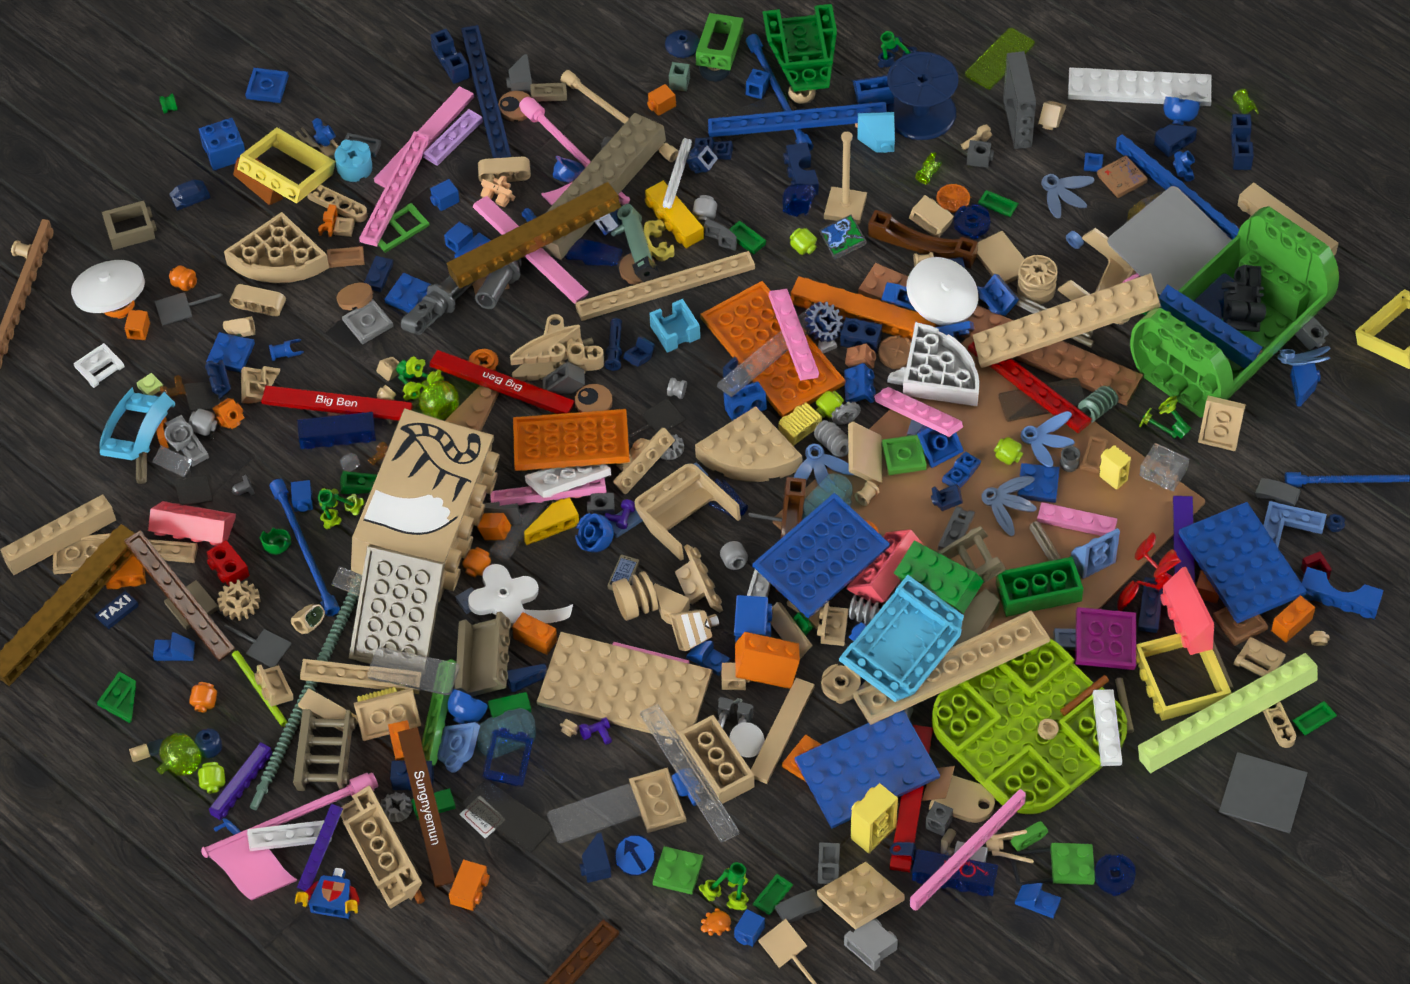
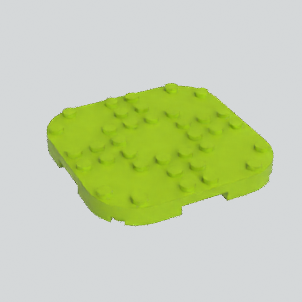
M1052 639L1042 646L941 692L934 703L932 727L939 742L1001 805H1004L1019 789L1026 793L1025 804L1017 813L1037 814L1051 809L1103 767L1100 761L1093 694L1066 716H1063L1060 712L1064 706L1091 686L1093 682L1074 664V658ZM1115 700L1120 747L1122 749L1127 734V718L1123 708ZM1043 719H1052L1058 724L1059 730L1055 738L1046 740L1038 734V726Z

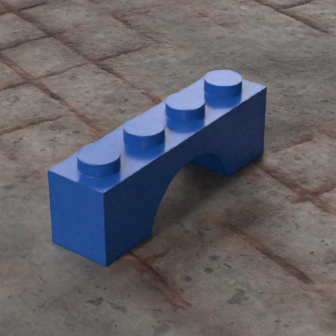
M1307 567L1302 581L1303 586L1307 590L1306 595L1302 597L1306 600H1315L1326 606L1341 608L1345 612H1354L1362 617L1373 619L1376 617L1384 591L1364 584L1357 591L1341 592L1330 585L1326 572Z

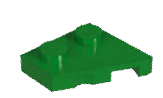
M118 672L98 700L97 705L131 723L136 681Z

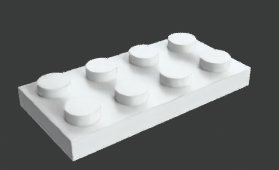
M606 464L547 468L525 475V481L543 498L552 497L554 494L568 491L571 488L611 475V468Z

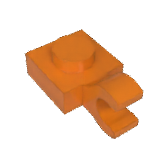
M329 204L327 211H324L323 222L325 223L321 224L318 228L319 236H322L323 231H328V237L332 236L336 217H338L336 205Z
M166 416L156 430L161 450L169 448L164 435V427L167 422Z

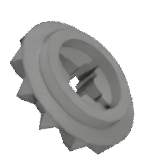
M856 402L841 404L840 407L835 408L836 411L832 412V420L838 425L850 423L859 415L861 411L860 406Z
M677 434L671 435L675 439L672 443L673 450L669 447L660 458L673 460L682 455L684 443Z
M395 791L394 794H387L381 800V807L390 822L403 821L412 812V802L410 797H407L404 792L400 794ZM392 802L396 803L397 805L399 804L400 811L396 808H393Z

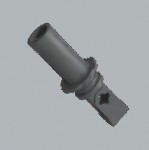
M521 258L487 276L475 295V300L481 307L485 309L494 308L506 286L519 280L521 275L520 267L522 265Z
M449 275L440 285H429L427 287V295L402 318L401 328L416 335H421L444 313H452L455 310V300L474 282L459 289Z

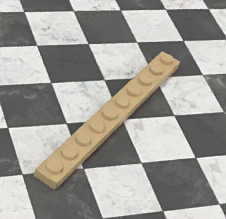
M749 251L579 301L575 303L581 321L754 270L755 263Z

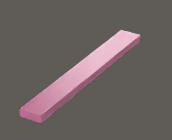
M459 86L417 131L431 136L428 147L474 98V93ZM408 142L374 178L375 183L384 188L386 187Z
M413 132L359 238L360 242L377 247L423 157V153L431 141L430 135Z
M488 196L474 203L473 208L500 234L503 235L519 227ZM543 248L525 256L574 304L588 295V291Z
M1019 789L910 897V907L915 911L918 910L1025 804L1026 793Z

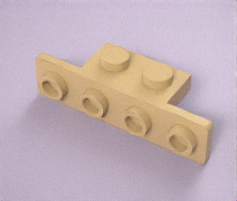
M662 427L651 440L640 438L633 443L632 448L629 450L630 462L616 465L622 472L613 482L623 494H627L672 445L675 439Z
M686 544L684 548L690 561L675 571L685 596L690 598V604H694L706 596L710 607L719 613L722 612V601L714 591L715 585L707 575V567L701 562L699 550Z

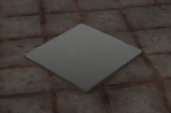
M1237 752L1219 813L1290 833L1308 772Z

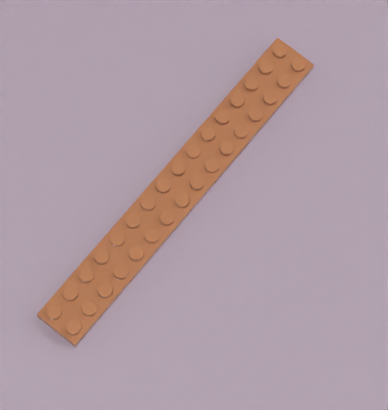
M875 263L859 287L858 293L888 303L881 300L886 283H895L906 287L908 276ZM977 305L975 311L966 320L974 323L975 330L969 331L970 334L961 337H973V334L1014 320L992 313L990 310ZM1064 341L1013 357L1018 361L1092 392L1101 386H1109L1117 393L1118 403L1125 406L1128 405L1143 379V374Z

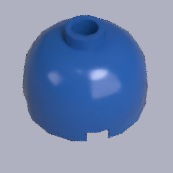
M1165 96L1163 110L1167 118L1173 120V124L1183 125L1184 122H1190L1195 119L1199 111L1200 102Z
M589 513L580 519L577 524V529H579L578 535H575L576 542L582 550L600 552L611 544L614 529L606 517Z
M456 689L452 690L449 696L448 711L455 717L453 721L458 724L478 722L482 719L488 708V705L481 700H476L471 695Z

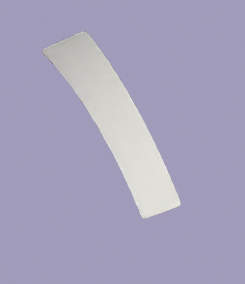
M573 604L555 610L524 609V613L544 623H553L569 618Z

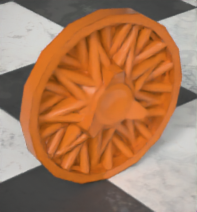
M949 184L940 188L937 192L936 200L939 206L947 209L949 212H960L969 205L970 194L961 185Z

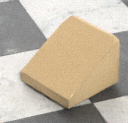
M394 357L380 360L376 371L387 381H390L398 375L396 368L400 362Z

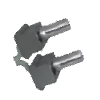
M720 697L718 705L719 724L723 728L726 719L730 720L731 714L734 713V704L738 703V724L749 723L750 719L753 718V705L743 703L742 699L739 698L733 701Z

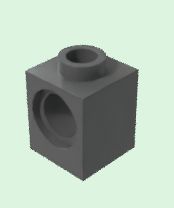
M970 140L967 165L988 168L989 161H993L994 150H991V142Z
M1313 317L1295 336L1311 350L1315 346L1319 348L1326 342L1324 338L1329 332Z
M614 493L591 494V501H587L588 513H595L604 517L606 513L615 514Z
M934 801L926 817V829L944 836L953 819V808Z

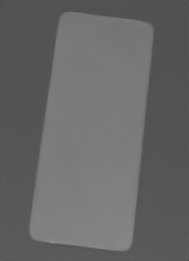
M378 647L367 675L369 679L450 695L460 667L459 664Z
M629 784L547 813L558 843L576 839L641 815L634 792Z

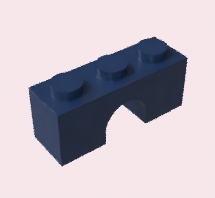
M443 29L430 34L432 49L452 83L455 84L468 79V63L461 52H456L454 41L448 30Z
M1232 114L1230 131L1233 170H1251L1254 155L1253 142H1250L1252 129L1251 114Z
M807 142L787 145L783 158L784 163L789 166L787 167V173L789 178L792 177V191L796 192L797 198L819 195V183L815 170H803L804 168L811 167V154Z

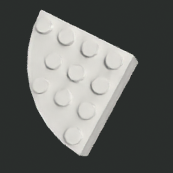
M915 322L903 382V394L910 397L978 406L979 376L973 358L966 348L951 335H945L933 326Z

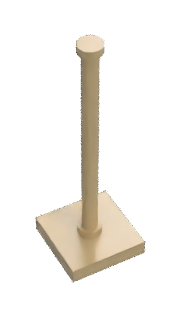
M843 132L841 135L843 141L842 188L831 187L824 219L840 221L852 216L855 223L860 225L867 192L850 190V143L853 136L850 132Z

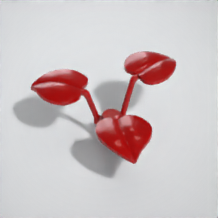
M1154 532L1139 545L1135 552V559L1139 561L1144 556L1156 568L1154 577L1157 585L1143 581H1131L1119 596L1118 611H1122L1137 594L1140 585L1156 588L1157 590L1163 589V585L1173 577L1167 571L1181 562L1176 551L1173 549L1163 556L1159 566L1149 557L1148 552L1153 548L1156 541Z

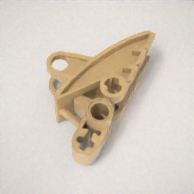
M554 314L547 318L544 335L531 340L510 355L511 365L522 364L512 372V377L520 381H533L540 378L542 380L545 376L556 370L557 367L563 365L566 359L570 363L584 369L585 374L586 371L599 370L604 366V352L599 346H584L581 339L580 325L564 327L563 317ZM552 320H559L560 324L555 326L551 325L550 322Z

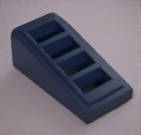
M545 664L508 670L507 685L511 692H516L545 679L547 667Z

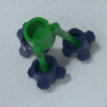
M885 31L880 37L883 43L881 45L883 52L878 56V66L880 68L891 67L895 62V54L893 53L898 52L899 46L904 50L903 56L920 51H917L915 46L906 48L902 44L900 36L896 37L893 32Z

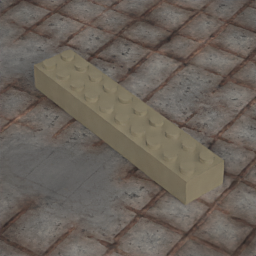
M634 113L547 212L606 182H609L615 192L619 194L666 141L664 126ZM595 221L541 248L548 254L561 260Z

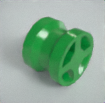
M173 93L169 94L168 97H159L164 114L170 110L177 111Z

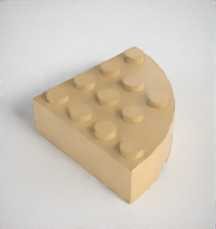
M282 212L224 251L226 263L229 267L247 278L261 282L290 283L305 280L329 268L327 254Z
M756 406L695 444L696 458L702 464L713 471L716 470L723 473L728 478L741 481L763 482L769 481V478L779 476L783 478L795 473L802 464V455Z

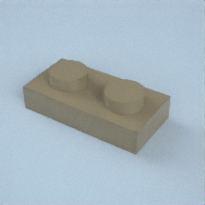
M566 83L530 84L531 98H534L537 102L567 100Z

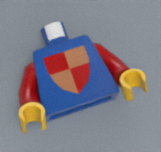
M335 868L332 877L323 875L319 881L315 882L305 892L296 893L295 904L303 902V906L306 907L307 902H309L311 913L349 919L350 911H355V914L358 913L360 899L356 889L351 886L350 880L344 879L345 870Z

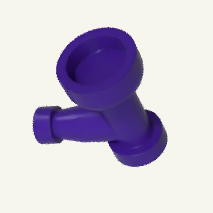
M625 499L621 503L622 515L605 514L609 521L617 522L616 526L620 529H627L629 515L636 510L635 502Z
M606 717L589 726L585 723L579 725V731L584 740L589 739L591 733L599 731L605 744L612 742L607 731L610 728V724Z

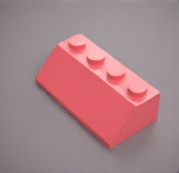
M162 501L150 509L148 531L154 532L158 536L169 534L173 535V538L184 539L186 537L191 538L193 542L209 541L211 545H218L228 540L236 514Z
M911 529L886 532L883 538L890 543V547L856 576L848 585L847 590L859 597H864L867 601L870 599L871 603L886 602L894 588L901 582L894 572L911 544L915 540L924 545Z
M1182 567L1163 585L1161 601L1168 608V616L1170 620L1173 619L1176 633L1181 635L1183 647L1188 649L1190 655L1213 649L1214 622L1187 568Z

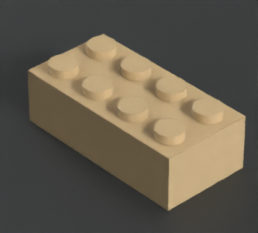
M714 715L678 733L680 747L719 805L755 787L754 774Z

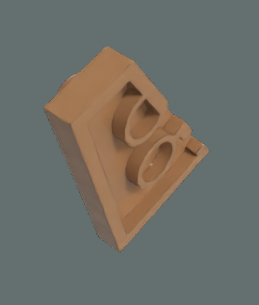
M480 385L445 421L481 431L499 392Z

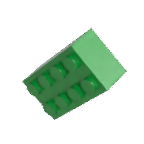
M915 540L894 572L901 581L909 575L961 614L965 613L984 582L976 572Z
M1073 557L1005 570L996 576L995 585L1006 617L1082 602L1083 586Z

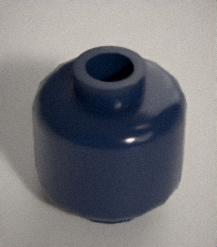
M207 728L196 734L194 741L200 756L213 758L221 752L222 741L217 731Z

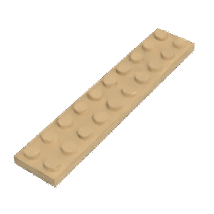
M1151 273L973 334L981 368L1161 307Z
M1029 611L952 647L917 692L909 697L894 702L873 685L853 693V697L869 724L872 725L1050 642V638L1033 612Z

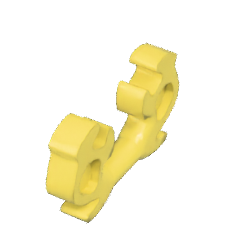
M660 219L657 221H647L644 225V234L651 257L653 255L657 260L665 261L670 257H674V246L671 245L670 248H667V242H661L659 247L655 248L649 238L650 235L655 238L662 236L665 225Z

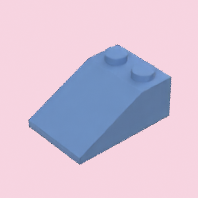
M1118 528L1099 538L1092 539L1082 547H1076L1071 552V557H1073L1078 574L1082 579L1116 562L1120 535Z

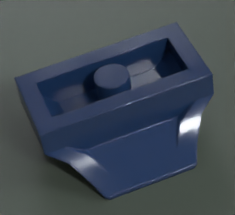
M191 180L176 186L170 193V198L178 211L209 199L210 194L203 181Z

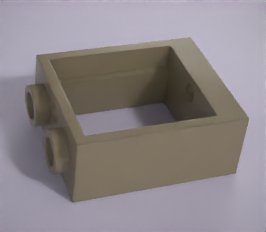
M144 201L102 212L113 250L156 239L154 231H157L154 220L150 221V218L153 217L151 209L146 207ZM144 215L146 226L116 234L113 223Z

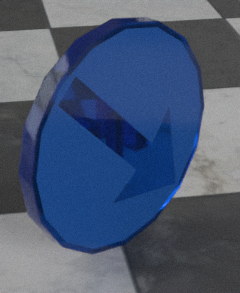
M630 835L618 843L615 850V860L618 867L624 873L639 876L647 873L652 868L655 861V849L647 838L641 835Z

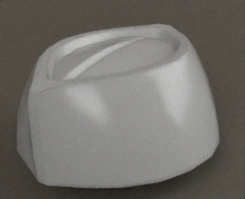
M182 419L170 423L164 431L166 440L176 451L187 446L193 434L192 426Z

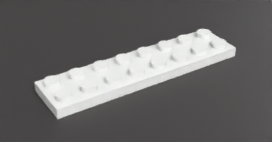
M1069 67L1068 99L1164 104L1165 96L1197 101L1200 102L1199 106H1211V75Z

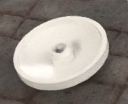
M941 257L924 259L913 268L908 276L906 288L912 306L922 317L932 323L946 326L964 322L977 307L978 289L974 279L965 268L952 260Z
M125 260L106 261L94 265L81 273L72 285L71 294L76 306L83 311L91 313L110 312L120 309L135 300L144 288L145 279L140 267L133 262Z

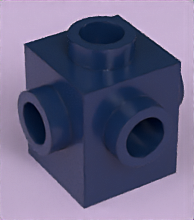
M706 145L691 149L686 162L696 174L706 173L712 168V165L718 158Z

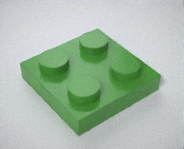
M918 435L882 440V448L889 475L926 470L925 456Z
M1051 844L1053 883L1094 885L1095 873L1092 844Z
M664 846L653 879V886L693 895L702 866L703 855Z

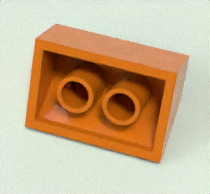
M744 632L735 643L736 678L791 689L800 661L799 643Z

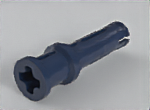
M613 318L610 321L609 346L605 351L607 360L604 366L608 370L616 371L621 368L620 356L622 355V349L620 348L622 320Z

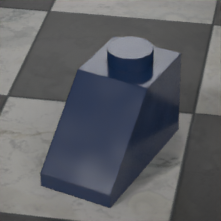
M1168 125L1156 132L1154 145L1169 158L1195 141L1197 129L1191 126Z
M597 833L582 855V864H579L581 875L586 876L587 883L611 878V868L601 833Z

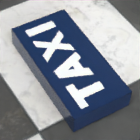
M124 591L96 613L95 616L107 629H110L139 605L132 596Z

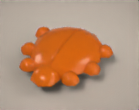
M716 908L715 912L706 913L707 919L701 920V923L704 924L701 926V931L704 933L708 932L710 936L714 933L720 936L725 930H731L730 916L726 912L720 911L719 908Z

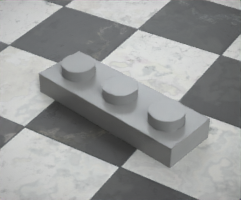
M180 415L166 422L165 426L167 427L170 423L180 419L185 421V419ZM193 432L188 445L181 449L192 467L209 458L207 451Z

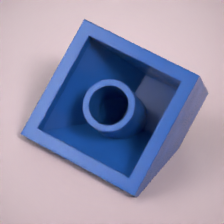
M925 425L917 432L930 468L964 452L957 432L948 437Z

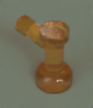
M180 375L174 377L175 388L168 389L166 386H160L161 394L165 392L168 396L188 395L187 385L182 384Z
M385 442L379 443L376 447L378 452L368 459L372 466L386 455L388 445Z

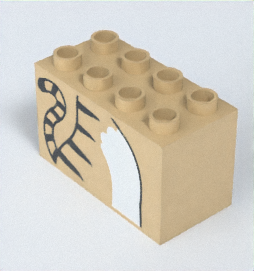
M404 408L352 537L351 574L362 577L367 546L373 545L444 562L445 566L438 602L441 600L444 589L454 591L460 576L461 569H458L461 557L466 558L472 545L473 537L470 535L473 526L479 525L484 514L485 504H483L485 495L486 493L491 495L496 483L498 473L495 470L500 454L491 451L493 436Z

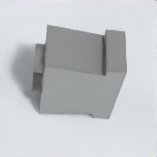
M876 918L859 927L854 932L849 931L844 935V945L873 971L880 966L881 960L897 950V937L891 931L887 932Z

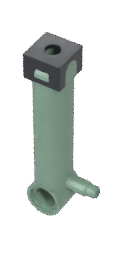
M625 204L621 206L617 213L622 224L611 231V235L616 236L625 231L634 264H632L634 273L642 282H646L659 275V271L651 257L641 224V214L631 204Z

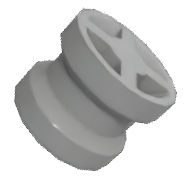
M672 377L668 384L667 395H675L679 399H683L687 388V381H677L676 378Z

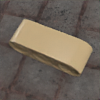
M526 157L482 159L478 162L479 181L482 182L484 179L493 183L494 178L499 179L502 175L507 177V182L528 180L531 176L530 160Z
M243 284L236 285L230 298V304L235 308L270 316H279L286 301V297L279 292Z

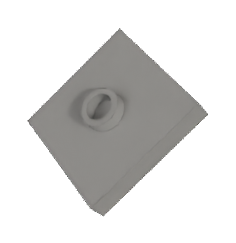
M374 299L366 306L359 309L356 308L342 316L343 322L362 344L394 327L393 322Z

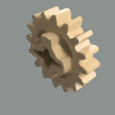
M237 580L236 584L229 582L230 587L223 586L224 592L220 591V598H217L220 612L223 611L225 617L229 615L231 620L237 617L238 621H240L241 616L248 619L249 613L254 615V609H259V602L261 600L258 589H255L254 584L248 585L246 580L243 584L240 583V580Z

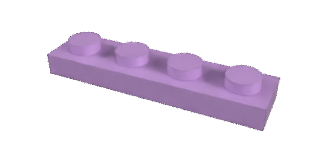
M468 109L423 153V157L438 166L483 122L482 116Z

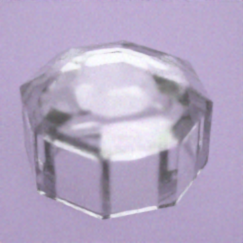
M350 453L340 459L342 469L345 471L354 470L360 465L356 454Z

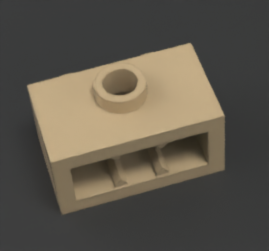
M924 195L913 207L909 219L932 236L939 238L949 228L954 216L947 209L939 206L933 199Z

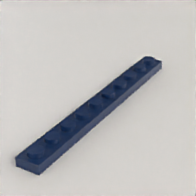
M479 26L461 28L492 157H511Z

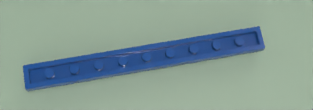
M886 102L711 118L708 119L709 137L855 124L858 123V113L887 112Z
M1123 134L1117 137L1116 150L1123 156H1127L1165 190L1171 186L1178 187L1231 240L1238 235L1239 228L1234 223H1231L1222 213L1216 211L1208 202L1200 198L1195 191L1189 189L1181 180L1173 176L1169 170L1163 168L1157 160L1152 159L1143 149H1140L1131 139L1126 138Z

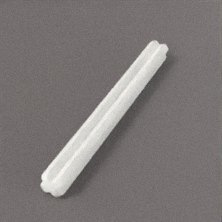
M684 138L682 140L662 205L664 208H672L692 141L690 139Z

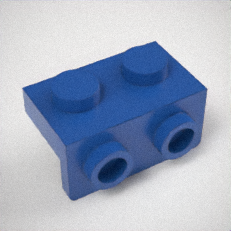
M994 274L984 287L977 286L979 298L988 304L989 310L992 313L1006 316L1019 301V298L998 274Z
M864 363L844 370L846 402H857L865 398L870 403L874 402L875 388L873 379L875 375L873 370L869 369Z

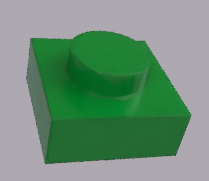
M798 612L793 618L805 636L814 627L802 612Z

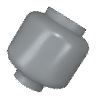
M701 195L700 198L694 201L692 214L699 223L704 224L706 219L714 220L717 203L713 197Z
M198 409L196 412H192L189 424L192 426L193 432L208 436L211 431L215 432L218 421L215 420L213 412Z
M728 542L720 550V557L728 569H741L748 560V554L740 542Z

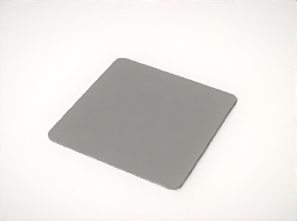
M1175 186L1165 190L1109 236L1107 240L1109 246L1140 276L1151 273L1159 295L1167 284L1177 291L1181 289L1232 241Z

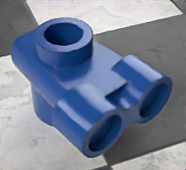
M314 119L312 124L316 131V135H314L316 142L324 147L330 145V140L336 137L334 131L329 125L323 126L321 119Z
M1181 151L1174 154L1175 161H1173V166L1176 169L1177 175L1184 177L1185 181H1192L1194 174L1190 165L1195 162L1193 155L1189 151L1184 153Z

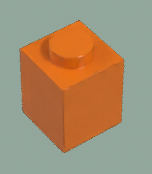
M664 84L648 93L647 105L651 111H654L659 116L676 107V97L671 89Z
M129 310L124 327L127 339L146 340L150 325L148 312Z
M484 513L477 528L484 540H505L511 529V524L504 513Z

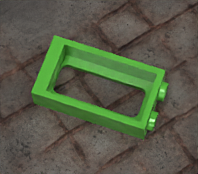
M709 13L696 50V65L731 70L743 34L744 18ZM713 32L729 34L724 50L707 48Z

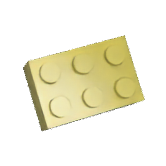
M880 783L875 788H870L861 801L855 802L851 808V839L867 853H870L897 826L898 798Z

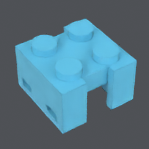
M683 299L672 303V315L664 318L662 316L661 309L650 313V327L667 353L677 349L678 344L683 342L691 343L700 339V325Z

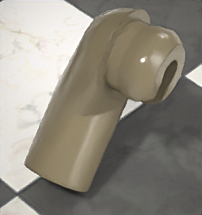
M948 829L941 839V855L944 858L950 859L955 851L954 848H950V844L956 836V831L953 829Z

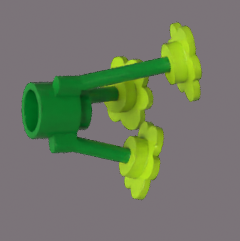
M1177 396L1169 397L1158 408L1161 410L1160 414L1165 412L1169 414L1171 412L1176 418L1177 422L1172 426L1173 431L1151 418L1152 414L1150 412L1152 408L1143 415L1139 425L1141 428L1144 423L1147 425L1150 422L1169 433L1174 439L1177 436L1182 439L1192 429L1175 410V405L1178 402Z

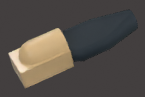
M172 738L157 739L148 744L131 748L129 751L132 761L136 762L148 758L150 755L161 754L173 747L174 741Z

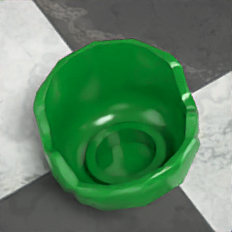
M272 528L269 533L263 531L260 536L265 551L273 555L285 552L292 542L289 532L284 529Z

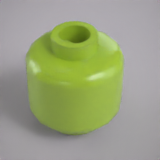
M798 228L790 236V245L800 255L811 254L817 247L815 245L817 238L807 228Z
M826 391L816 400V406L818 407L816 411L822 418L825 416L832 418V412L836 411L835 408L840 407L844 400L836 391Z
M1010 437L1001 438L994 449V452H996L995 457L1007 465L1013 464L1014 461L1018 463L1023 455L1021 452L1022 446Z
M217 762L203 764L202 768L198 770L200 788L207 790V793L219 792V788L225 785L224 768L218 765Z

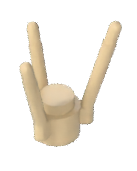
M1027 830L994 834L986 842L988 851H992V856H1002L1028 863L1034 862L1033 859L1000 851V849H1004V840H1011L1014 836L1026 834Z

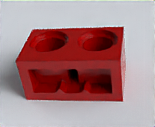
M227 540L207 551V563L212 570L215 569L218 572L217 576L222 583L226 582L230 587L229 582L236 584L237 580L241 582L250 576L247 565Z

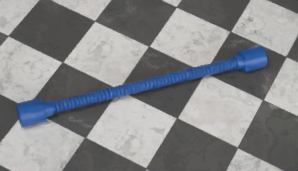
M757 34L749 35L746 38V43L751 53L754 52L757 55L764 71L770 73L769 82L783 110L792 111L763 54V44ZM794 129L797 138L795 140L796 144L807 142L809 151H811L813 144L808 134H804L801 129Z
M1285 472V483L1294 487H1302V485L1307 483L1320 482L1386 483L1410 481V475L1310 477L1301 475V472Z
M276 479L270 483V489L274 498L281 502L321 593L322 601L320 603L325 610V615H336L340 611L339 605L334 595L331 596L328 593L289 504L287 497L289 492L283 479Z

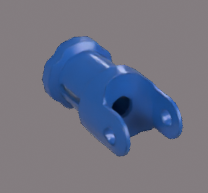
M301 339L284 341V344L275 346L269 345L272 361H275L276 358L285 356L289 358L303 354L304 351L293 352L290 348L291 344L300 342Z

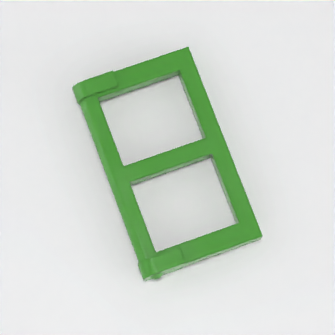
M410 203L394 213L389 222L401 236L388 244L380 239L378 245L386 253L430 226V224L417 208ZM410 211L421 224L406 232L395 220Z

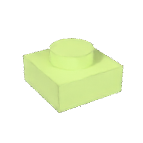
M152 373L137 382V387L145 395L153 396L164 389L163 384Z

